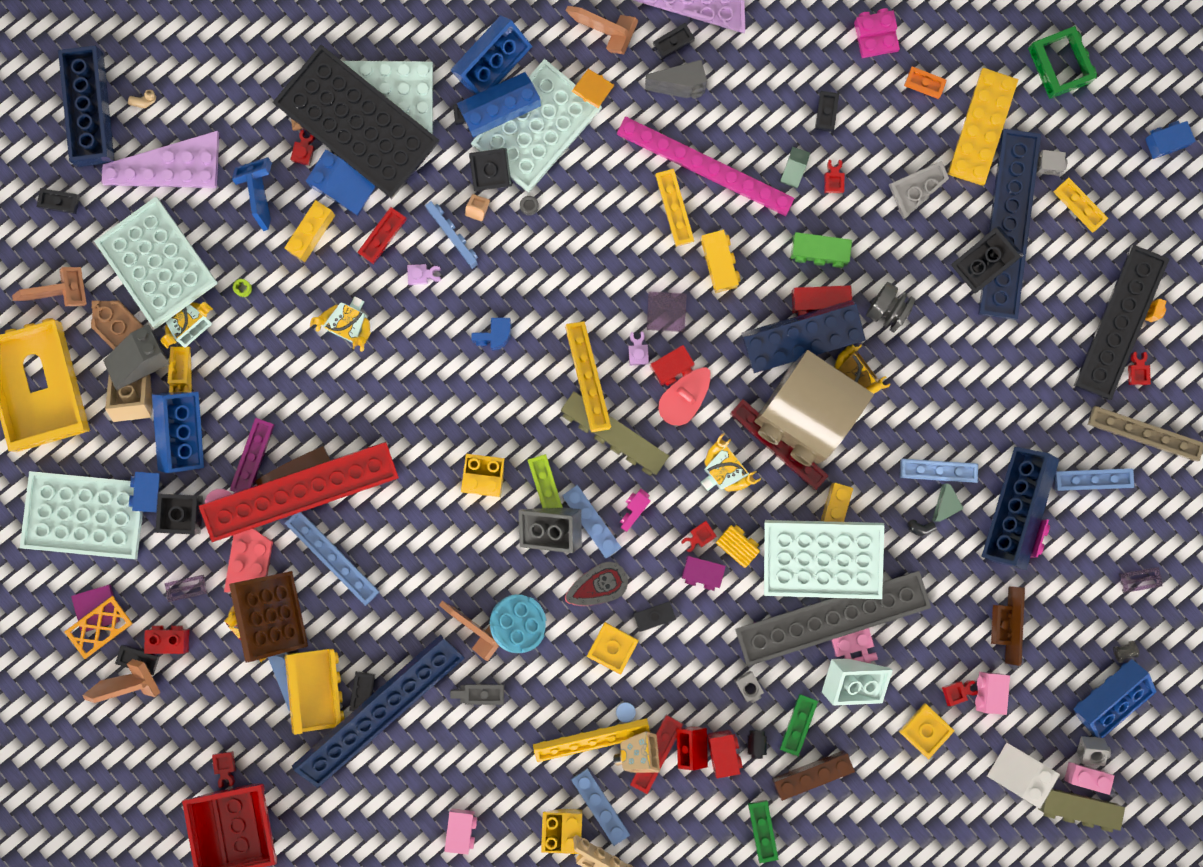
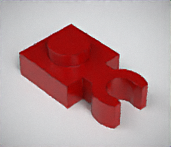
M301 130L299 133L301 142L294 143L290 160L310 166L315 149L310 144L315 140V137L310 134L309 138H304L305 131Z
M829 160L827 162V169L830 173L824 174V193H844L845 173H839L842 161L839 160L838 166L833 167L832 161Z
M1137 352L1131 353L1130 358L1134 365L1128 366L1129 385H1150V365H1145V361L1148 358L1147 352L1141 353V359L1137 358Z
M707 521L690 531L693 537L684 538L681 543L689 541L691 547L686 551L691 552L697 543L700 547H703L717 536Z
M968 680L963 685L961 681L942 687L947 706H954L968 701L966 695H977L978 690H970V686L976 682Z
M234 752L213 754L214 775L220 774L218 780L219 788L224 787V779H227L229 785L233 786L235 779L230 772L236 771Z

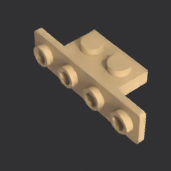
M577 835L573 837L574 850L579 853L576 857V864L582 867H633L630 864L624 863L618 857L605 852L601 847L591 844L587 839Z

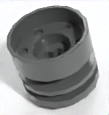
M886 282L868 309L866 316L875 322L879 321L882 316L885 317L883 323L885 328L892 321L893 323L889 330L894 333L909 317L916 298L911 296L905 303L907 293L904 292L897 298L898 287L890 282Z

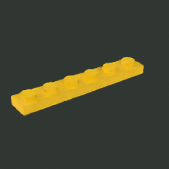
M585 321L566 324L565 329L591 432L609 430L611 424Z
M646 718L568 737L533 744V749L537 762L620 744L622 741L646 731L650 732Z

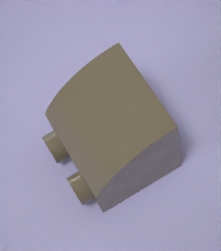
M807 350L788 368L754 422L761 426L758 433L768 442L778 445L780 440L793 447L794 449L790 455L796 461L805 466H811L813 462L818 465L825 461L841 443L874 394Z

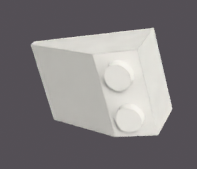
M1008 743L1005 744L987 777L1041 809L1060 776L1056 771Z

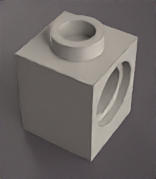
M1042 150L1038 157L1037 174L1059 176L1067 168L1066 152Z
M752 671L734 680L746 702L751 701V703H754L762 698L761 694L764 692ZM748 683L755 685L752 693L745 692V686Z
M1081 736L1077 753L1081 764L1105 766L1107 758H1110L1111 749L1107 745L1105 738Z

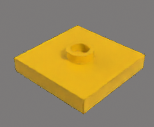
M604 622L587 657L621 675L639 640Z
M924 703L898 732L927 759H930L955 730Z

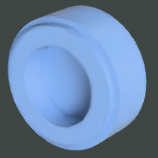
M623 702L618 705L616 715L620 721L630 722L635 717L636 711L631 703Z

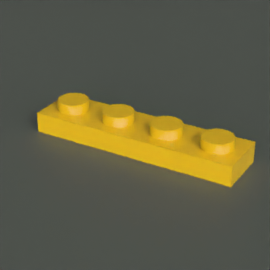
M674 169L656 173V180L675 246L678 247L694 242Z

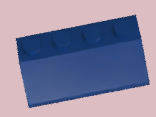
M500 15L450 71L467 89L476 95L499 84L533 46L511 19Z
M523 72L460 101L457 105L474 138L541 107V100L526 72Z
M199 392L152 394L158 471L173 473L204 468Z
M1131 659L1128 663H1124L1114 675L1109 676L1100 687L1095 688L1086 699L1078 702L1074 711L1093 737L1104 738L1157 691L1150 674Z

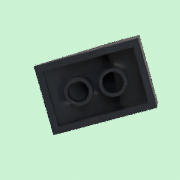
M998 226L954 261L951 266L976 294L1024 255Z

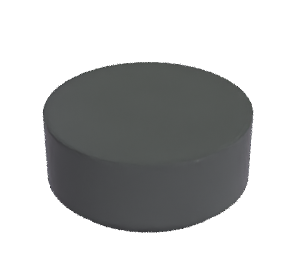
M525 196L520 201V209L523 214L532 216L537 213L539 203L535 197Z

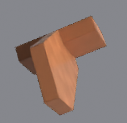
M567 6L566 12L576 22L611 36L606 47L609 52L625 54L638 23L635 17L620 15L615 24L580 7Z
M62 267L59 269L61 284L21 289L12 295L13 301H29L63 295L65 306H85L87 303L81 267Z
M442 601L439 604L441 608L480 636L472 650L484 660L489 661L499 647L491 634L490 625L484 630L455 607Z
M132 659L127 663L132 674L100 680L82 696L87 701L97 703L140 689L143 694L151 697H156L161 692L145 663Z

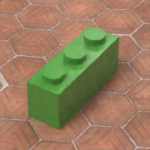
M795 232L790 258L795 259V262L799 263L814 261L815 265L829 263L833 264V267L843 268L850 262L852 240Z

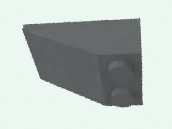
M702 60L646 74L645 90L683 98H699L705 93L707 78Z
M149 324L130 333L103 360L116 390L170 364L158 337Z
M520 509V547L574 553L582 546L581 509Z

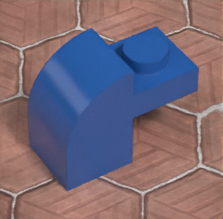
M491 318V333H472V342L476 343V346H488V343H491L492 351L503 348L511 337V319Z

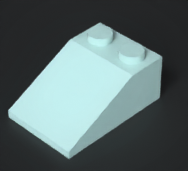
M831 659L822 693L832 705L883 703L893 670L888 667L853 659Z

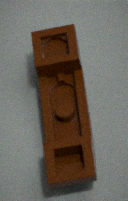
M322 446L272 470L257 479L255 483L259 485L330 461L331 459L325 447Z

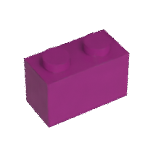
M687 556L681 578L685 579L686 584L696 586V583L704 584L703 588L715 591V587H721L726 566Z

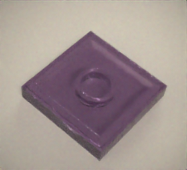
M649 292L647 330L685 332L687 294Z

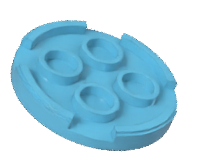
M511 595L500 600L494 607L490 616L491 634L496 643L504 650L511 653H525L536 648L543 640L546 616L540 604L533 598L524 595Z

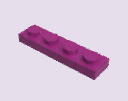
M255 418L229 491L236 493L253 487L275 424Z

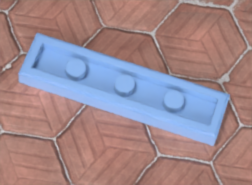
M900 459V478L978 483V464Z

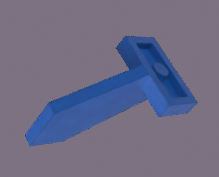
M269 157L236 167L232 177L235 185L247 182L252 215L263 231L269 230L271 221L262 176L269 175L272 162Z

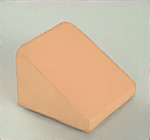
M472 194L466 206L465 216L483 221L490 200Z

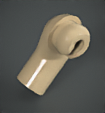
M146 90L141 98L130 96L128 105L147 108L155 102L156 95L153 90Z

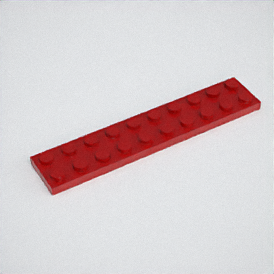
M383 442L201 504L199 509L211 542H215L384 484L399 477L387 443Z

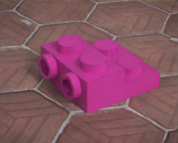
M888 8L878 10L877 14L870 15V12L859 14L854 25L861 58L899 51L894 10L888 11Z
M640 489L637 494L632 493L626 501L628 504L626 508L632 513H626L620 521L623 524L620 528L625 532L630 529L651 502L648 499L650 495L644 490Z

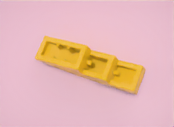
M170 347L167 381L170 385L169 392H192L190 347Z

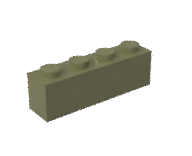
M1052 788L1041 809L1038 808V810L1044 813L1043 816L1055 819L1056 816H1060L1066 822L1075 823V820L1081 821L1084 826L1094 828V825H1098L1104 831L1113 832V829L1121 831L1125 807L1116 803Z

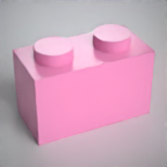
M979 672L977 679L978 694L975 699L976 711L1007 715L1010 675Z
M1068 762L1064 781L1110 795L1114 775Z
M451 808L445 852L468 855L470 849L474 848L475 837H472V829H476L477 817H474L475 811Z

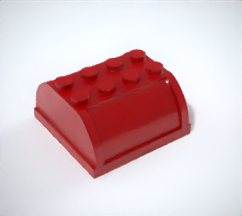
M258 783L235 787L182 801L194 867H267L277 864V854L274 849L264 794V784Z

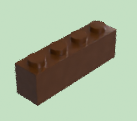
M843 750L774 777L772 781L779 798L783 801L855 771L848 753Z

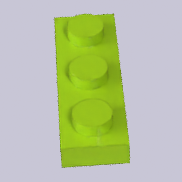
M546 454L529 459L528 463L542 508H563Z

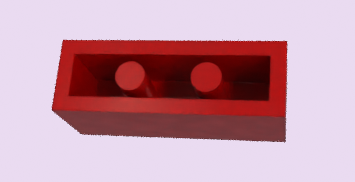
M851 285L796 287L792 290L793 313H798V316L852 300Z

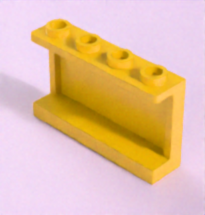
M332 648L285 655L291 726L294 735L303 734L302 732L334 728L345 719L344 712L340 711V703L343 702L342 692L338 691V683L341 682L340 673L336 672V664L339 663L338 653L334 652Z

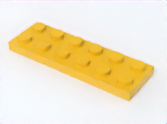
M986 68L981 69L947 173L948 175L981 186L985 185L1019 79Z

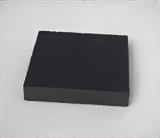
M507 148L469 153L474 191L512 186Z

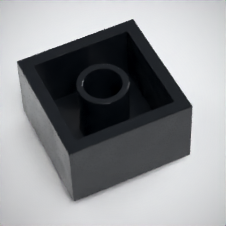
M158 494L155 533L201 534L202 514L199 505L203 503V496Z

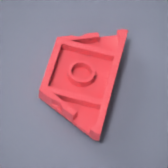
M254 528L233 535L224 592H231L229 586L231 583L268 576L273 541L260 534Z

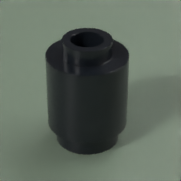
M749 730V735H747V754L751 755L752 759H763V755H767V736H765V731Z

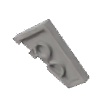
M942 161L889 184L903 219L907 218L914 209L920 206L926 198L949 179Z

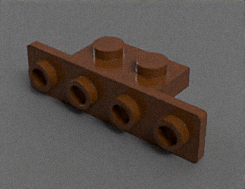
M1009 586L1008 606L993 605L991 644L1006 645L1005 664L1017 666L1022 664L1024 587Z

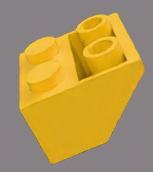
M466 454L461 492L501 498L505 458Z
M558 809L544 811L541 853L579 854L574 850L573 837L575 835L582 836V810Z

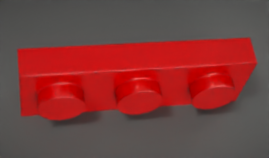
M390 207L357 253L374 265L407 218Z

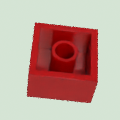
M730 730L708 733L707 739L716 778L739 775V769L743 768L741 757L739 754H736V749L739 748L737 736L732 734Z

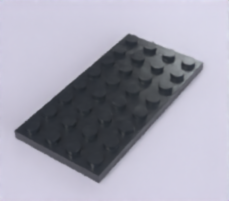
M323 45L316 49L272 102L391 200L440 142L438 138Z

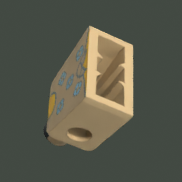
M646 731L622 741L620 744L621 753L614 754L613 760L615 765H622L625 771L632 773L660 772L656 734Z

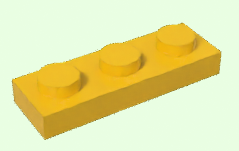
M1067 178L1053 191L1092 233L1108 219L1070 178Z

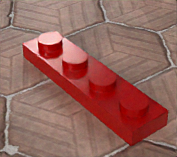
M667 714L656 732L660 769L677 738V729L683 726L682 722ZM659 772L635 773L630 785L648 794Z

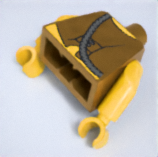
M853 344L847 346L838 355L834 368L873 394L890 386V384L883 385L882 381L887 377L878 379L859 354L858 350L862 344L859 347H855Z

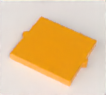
M588 68L572 92L583 98L585 102L587 101L599 108L614 87V84Z

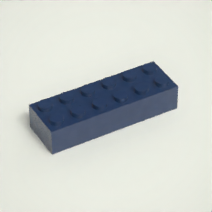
M96 45L58 50L69 161L76 167L114 162L104 53Z
M853 300L741 333L753 373L795 362L807 350L818 355L866 341L857 304Z
M1014 446L981 557L995 563L1027 571L1060 459L1050 453Z

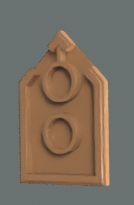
M92 301L91 328L113 350L130 333L144 327L120 301Z

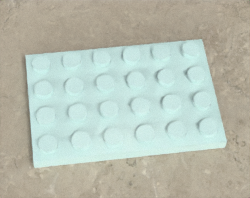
M545 59L529 76L540 97L541 107L484 132L471 142V145L479 152L507 148L511 179L528 193L602 109L601 105L597 108L573 93L572 90L576 85Z
M342 61L433 134V62Z
M157 197L151 199L94 241L149 323L155 329L218 284Z
M29 471L20 548L137 559L143 512L132 511V507H129V497L134 494V488L130 487L131 481Z
M765 520L764 596L882 599L884 523Z

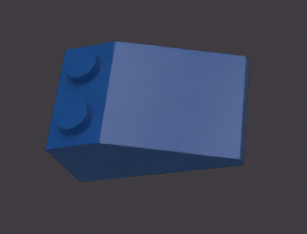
M328 150L324 151L306 179V183L311 188L357 216L376 188L343 159Z

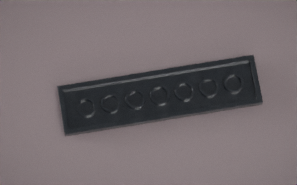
M1134 244L1131 246L1073 386L1112 400L1165 272L1169 258Z

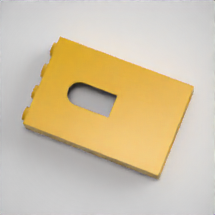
M53 318L44 319L42 323L36 325L34 323L26 324L19 330L9 329L5 331V334L0 335V420L8 451L20 452L90 431L62 323ZM36 354L41 359L48 388L30 393L23 362L28 355Z

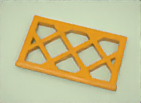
M111 596L64 632L82 657L87 659L133 623L118 604L115 597ZM110 602L114 605V613L103 612L104 607ZM94 614H99L97 626L87 624V620ZM103 615L113 616L111 627L101 626ZM117 617L123 618L126 622L119 629L115 628ZM78 626L82 627L80 638L74 637L71 632ZM86 627L96 629L95 640L84 639ZM100 629L111 631L109 637L99 641ZM84 642L94 643L93 649L86 653L83 649Z

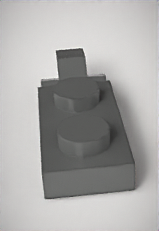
M504 684L461 685V689L450 690V699H460V703H465V705H504Z

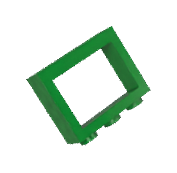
M1075 26L1037 40L1028 48L1049 99L1091 84L1097 78L1096 68L1091 64L1089 52L1084 48L1081 33L1077 31ZM1068 38L1084 77L1060 86L1043 46Z

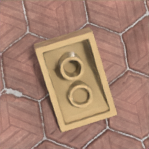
M150 374L119 390L115 389L109 375L105 410L113 422L151 418L152 389Z

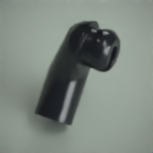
M912 519L907 523L909 531L920 537L937 530L933 521L922 525Z

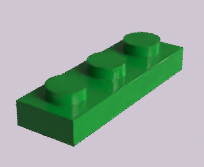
M801 694L798 695L779 748L780 750L799 757L818 704L817 700Z
M762 800L748 803L759 864L779 860L768 801Z

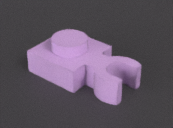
M426 264L407 265L409 285L428 284V279L435 282L441 281V277L433 276L435 271H441V268L438 266L427 270Z
M633 332L630 334V340L634 343V346H628L630 366L649 364L648 345H642L645 337L644 332H641V338L638 340L634 338Z

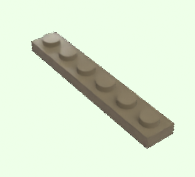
M1097 406L1092 408L1087 425L1195 462H1199L1201 459L1203 442Z

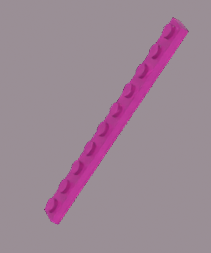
M626 116L617 131L618 136L784 216L787 215L795 199Z

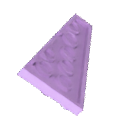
M634 0L745 34L744 0Z
M211 132L103 164L102 184L115 186L217 188L219 132Z

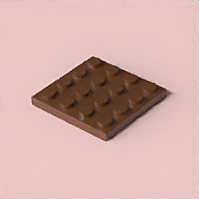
M292 571L229 584L245 663L308 647Z

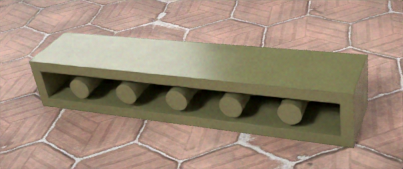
M573 391L561 409L562 417L571 423L573 420L579 424L578 428L585 433L591 432L583 397ZM608 415L611 424L609 430L591 432L595 435L594 439L602 444L606 442L611 445L610 450L618 455L622 453L627 456L625 460L634 466L636 463L642 466V471L650 477L652 474L655 476L658 474L669 455L610 415Z

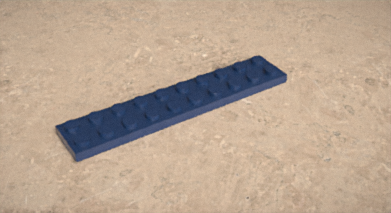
M1011 129L1002 130L989 233L994 228L1000 226L1024 256L981 289L978 315L1012 320L1018 319L1041 134Z
M440 634L292 765L293 770L315 787H320L464 660L463 654Z

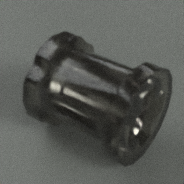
M1133 640L1129 641L1126 645L1113 647V653L1119 663H1123L1125 659L1133 656L1137 658L1140 654Z

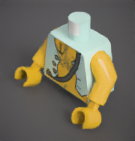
M357 297L353 298L350 306L341 302L339 305H334L318 317H313L310 321V327L313 324L317 325L315 331H320L323 325L325 330L352 342L353 349L356 346H360L361 352L364 351V344L371 334L367 315L360 312L364 301Z
M192 302L166 321L165 335L160 341L167 349L169 345L177 342L184 348L187 347L212 325L206 318V314L213 310V308L206 302L201 304Z
M725 433L721 434L708 450L704 461L706 466L704 470L709 476L701 481L703 487L708 491L717 485L720 490L725 489L730 492L742 490L751 484L759 482L761 478L758 480L753 478V474L757 471H753L750 474L727 447L731 439L725 442L722 440Z

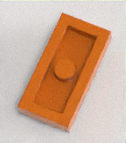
M912 66L904 86L939 99L947 80Z

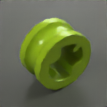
M238 279L233 284V291L240 297H247L252 292V286L245 279ZM242 283L247 287L243 293L238 289Z

